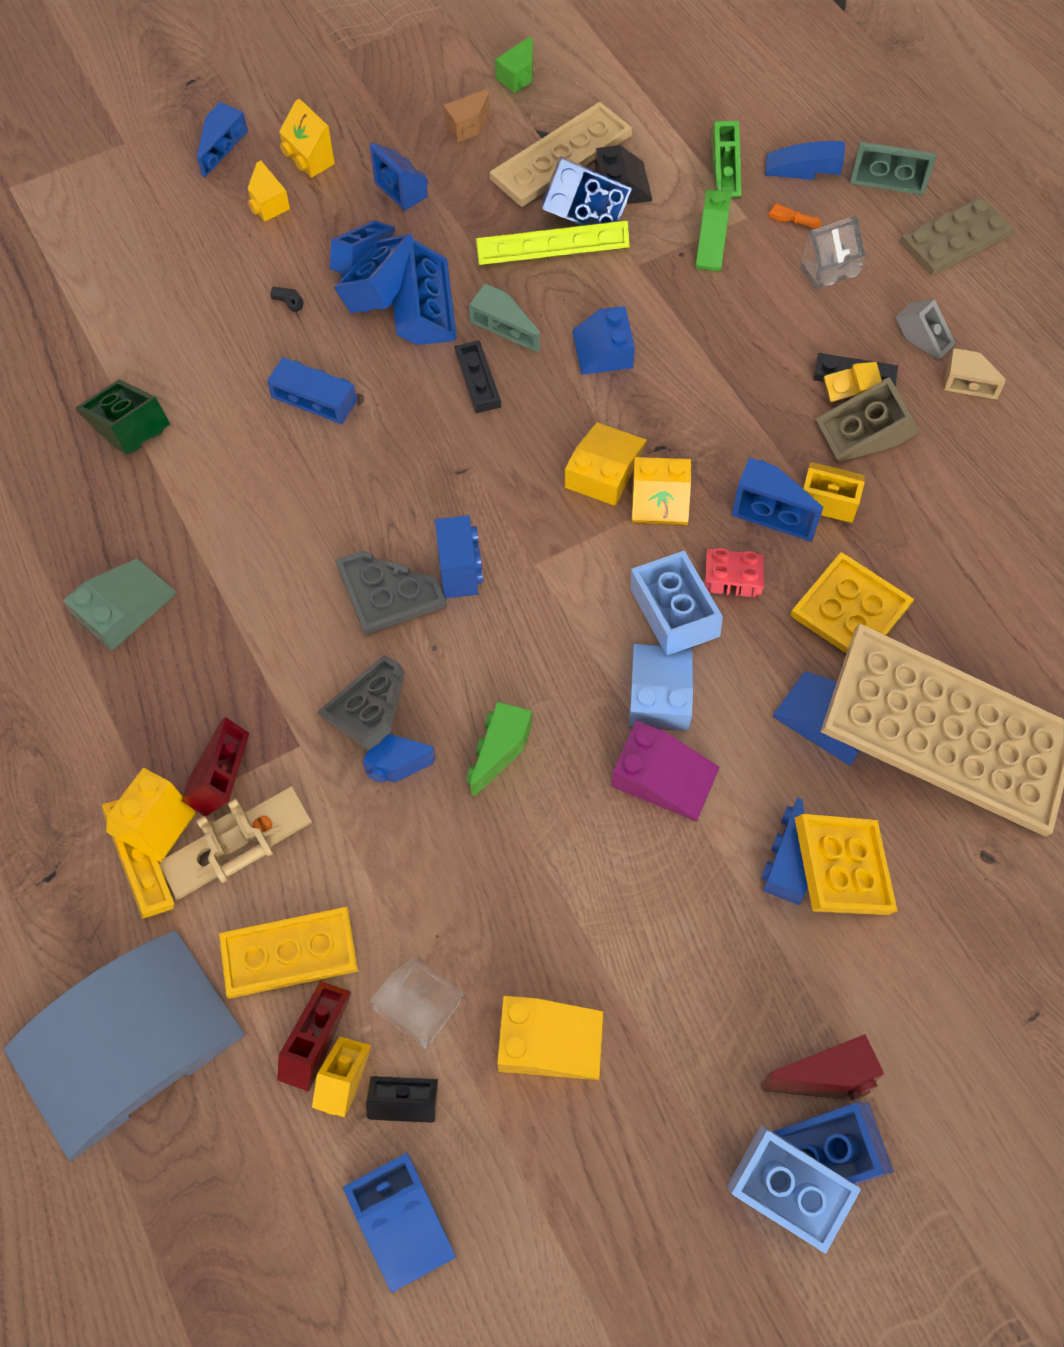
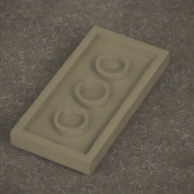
M981 196L903 235L900 244L933 276L1012 235L1014 228Z

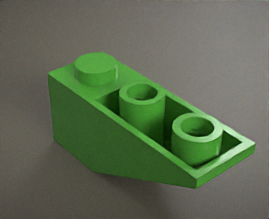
M497 702L494 712H488L485 722V729L488 730L485 739L480 738L478 741L476 755L479 757L476 766L471 765L467 774L466 783H470L471 795L476 796L524 750L533 724L531 710Z

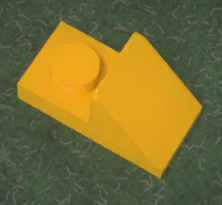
M877 362L853 364L850 369L823 377L830 404L853 398L882 381Z

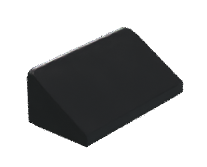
M371 1076L366 1101L367 1118L385 1121L435 1122L438 1079Z

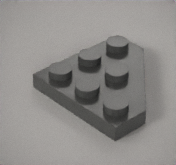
M365 551L336 560L338 570L365 636L447 607L445 597L435 577L427 574L422 576L410 571V568L392 561L387 563L374 558L373 554Z
M384 655L322 707L318 714L323 721L369 751L392 731L405 671L400 663Z

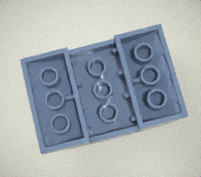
M175 930L127 952L80 981L36 1015L15 1035L3 1050L69 1161H72L130 1119L129 1114L183 1075L187 1074L190 1076L246 1034Z

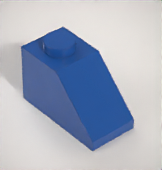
M387 734L378 745L372 747L369 751L367 750L363 760L365 772L369 778L377 782H385L387 780L395 783L434 764L436 759L434 746Z

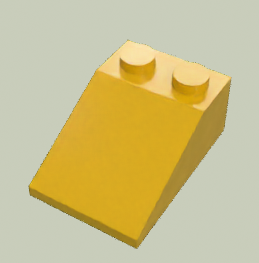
M596 422L578 444L565 468V488L616 506L633 472L634 458L641 456L647 440Z
M503 996L497 1062L498 1072L599 1080L603 1011L538 998Z

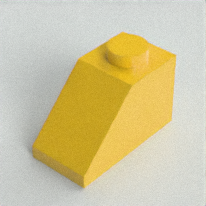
M262 161L257 162L248 185L250 196L248 205L255 215L258 213L262 220L266 222L289 210L290 205L285 188Z
M339 1036L317 1073L312 1108L324 1111L330 1115L345 1117L355 1099L371 1045Z

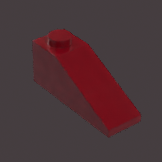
M227 717L221 720L188 778L181 802L206 817L229 802L249 732Z
M320 981L279 1053L277 1081L309 1092L318 1071L324 1063L350 998L351 991Z

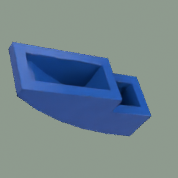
M808 142L767 153L765 175L814 180L815 173L841 175L844 163L845 142Z

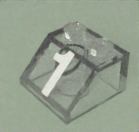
M852 216L809 231L801 269L814 289L830 286L835 282L846 278H853L860 274L865 259V252L857 217Z

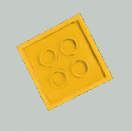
M840 552L793 608L790 616L844 653H847L854 630L859 624L887 636L910 608L914 599Z
M801 814L795 817L812 911L891 915L898 911L878 820Z

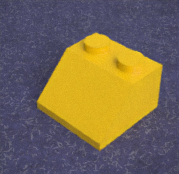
M143 767L107 814L106 833L162 863L194 818L196 812L181 802L182 795L171 782Z

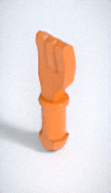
M775 203L768 213L769 217L781 222L791 220L795 224L799 223L811 227V229H818L821 226V220L818 217H812L800 211L796 212L778 203Z

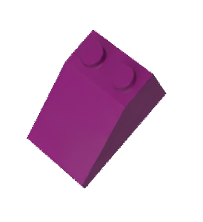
M636 720L612 772L611 787L697 822L720 767L665 731Z

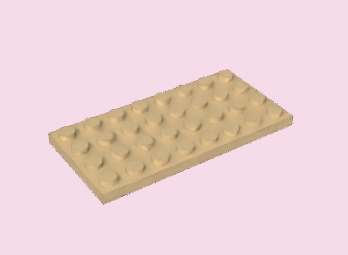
M859 624L851 638L820 732L1045 837L1053 834L1064 789V719Z

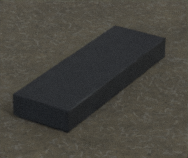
M480 340L454 346L475 413L501 408V399Z

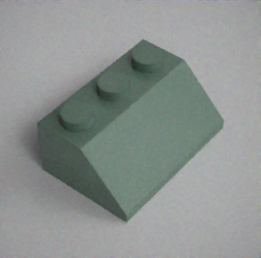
M859 142L850 183L924 195L936 154Z

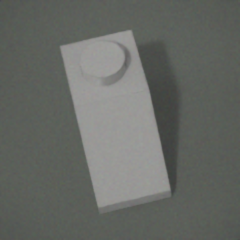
M935 299L910 302L895 317L906 340L935 359H941L956 344Z

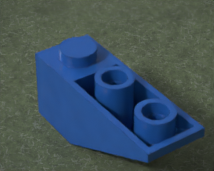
M219 102L205 117L197 154V160L203 177H206L248 132L244 112L222 102Z
M798 797L793 807L788 805L781 821L782 824L786 825L784 834L777 833L771 851L776 852L773 863L767 861L761 879L766 880L764 892L800 905L808 885L795 823V817L805 814L803 801Z

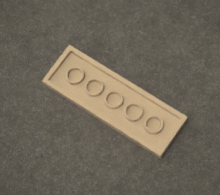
M598 102L490 171V180L518 205L523 207L546 192L559 156L586 166L595 160L596 148L617 146L632 136V127L604 104Z

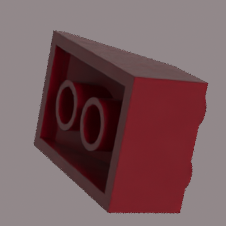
M866 1034L771 1071L762 1082L761 1087L765 1092L841 1099L849 1095L853 1101L871 1093L870 1090L878 1087L876 1081L884 1075V1072Z

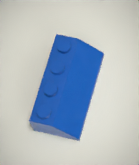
M413 239L400 291L393 298L396 335L416 345L454 341L457 337L447 258Z

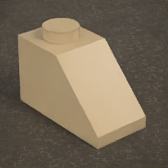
M953 348L946 366L944 391L998 400L1006 379L981 353Z

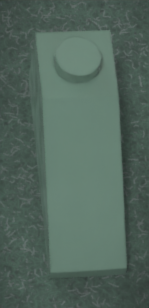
M484 284L469 304L470 323L538 353L541 349L540 331L508 293L503 292L499 288Z

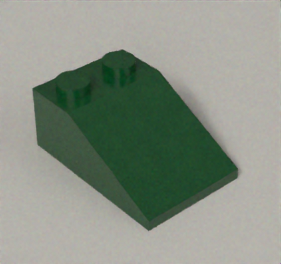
M120 379L76 407L78 413L113 447L125 454L137 451L142 446V443L150 438L159 436L163 429L170 425L155 396Z

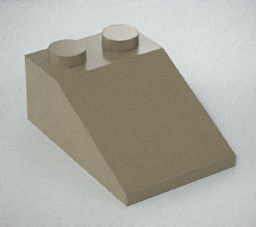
M890 377L816 419L838 462L896 447L920 433L911 413Z

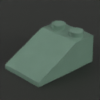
M136 558L85 581L66 597L63 602L73 618L107 648L113 651L177 593Z

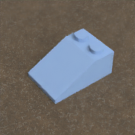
M633 644L629 727H634L637 720L657 729L689 731L693 705L692 648L666 656L661 646Z
M763 1125L758 1129L726 1186L732 1195L825 1254L861 1191V1188Z

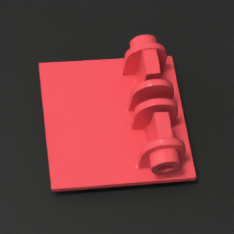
M723 548L707 549L705 587L709 590V593L723 594L724 585H727L726 595H729L731 585H734L735 596H738L739 587L741 586L740 596L755 598L756 595L761 596L762 589H764V555L751 551H728Z

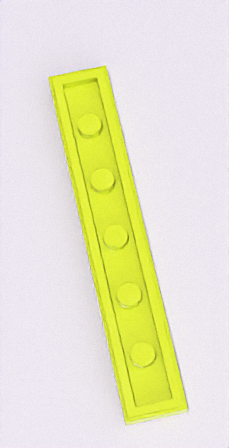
M628 221L476 238L478 264L484 265L630 247Z

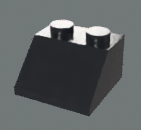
M621 145L596 148L595 171L632 188L626 204L652 201L644 162Z

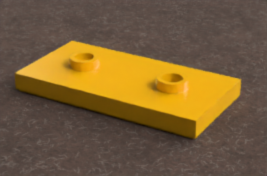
M347 906L219 933L225 990L228 999L359 972Z

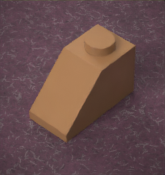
M487 89L443 105L445 125L457 143L480 134L490 112L489 91Z

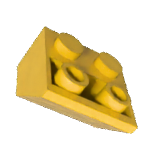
M810 462L803 490L823 506L822 516L853 523L860 503L865 475Z

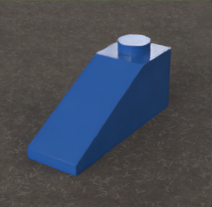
M373 220L331 239L330 269L340 272V275L344 276L376 240L390 238L395 232V227Z

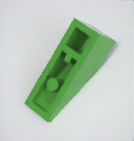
M714 121L710 131L715 190L732 192L731 198H740L742 193L739 121Z
M706 189L695 269L721 272L732 192Z

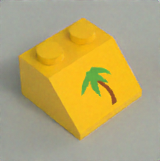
M300 98L297 99L279 131L281 138L280 148L286 157H290L295 162L300 171L304 170L312 178L335 164L329 126Z
M634 458L632 523L688 525L691 459Z

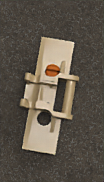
M293 787L287 788L247 812L244 811L235 798L227 803L230 807V813L215 822L208 820L206 816L196 820L205 835L164 858L162 863L159 862L175 898L179 900L217 877L221 883H225L230 875L265 855L267 857L272 856L274 853L271 846L311 824L312 821ZM259 841V845L223 865V860ZM210 851L208 856L210 863L207 866H201L199 862L201 855Z

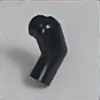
M272 287L271 299L284 301L293 312H298L303 308L304 301L296 289Z

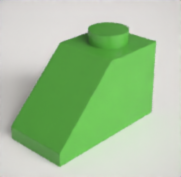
M528 37L495 59L496 79L514 93L532 82V37Z

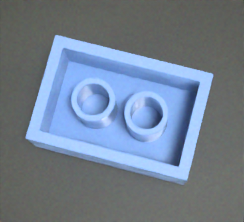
M685 550L631 569L630 590L666 656L720 637L723 616Z

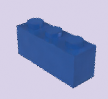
M282 357L267 380L271 398L339 424H343L357 402L355 387L350 381L344 378L339 379L327 374L323 370H315L303 365L299 361H292Z

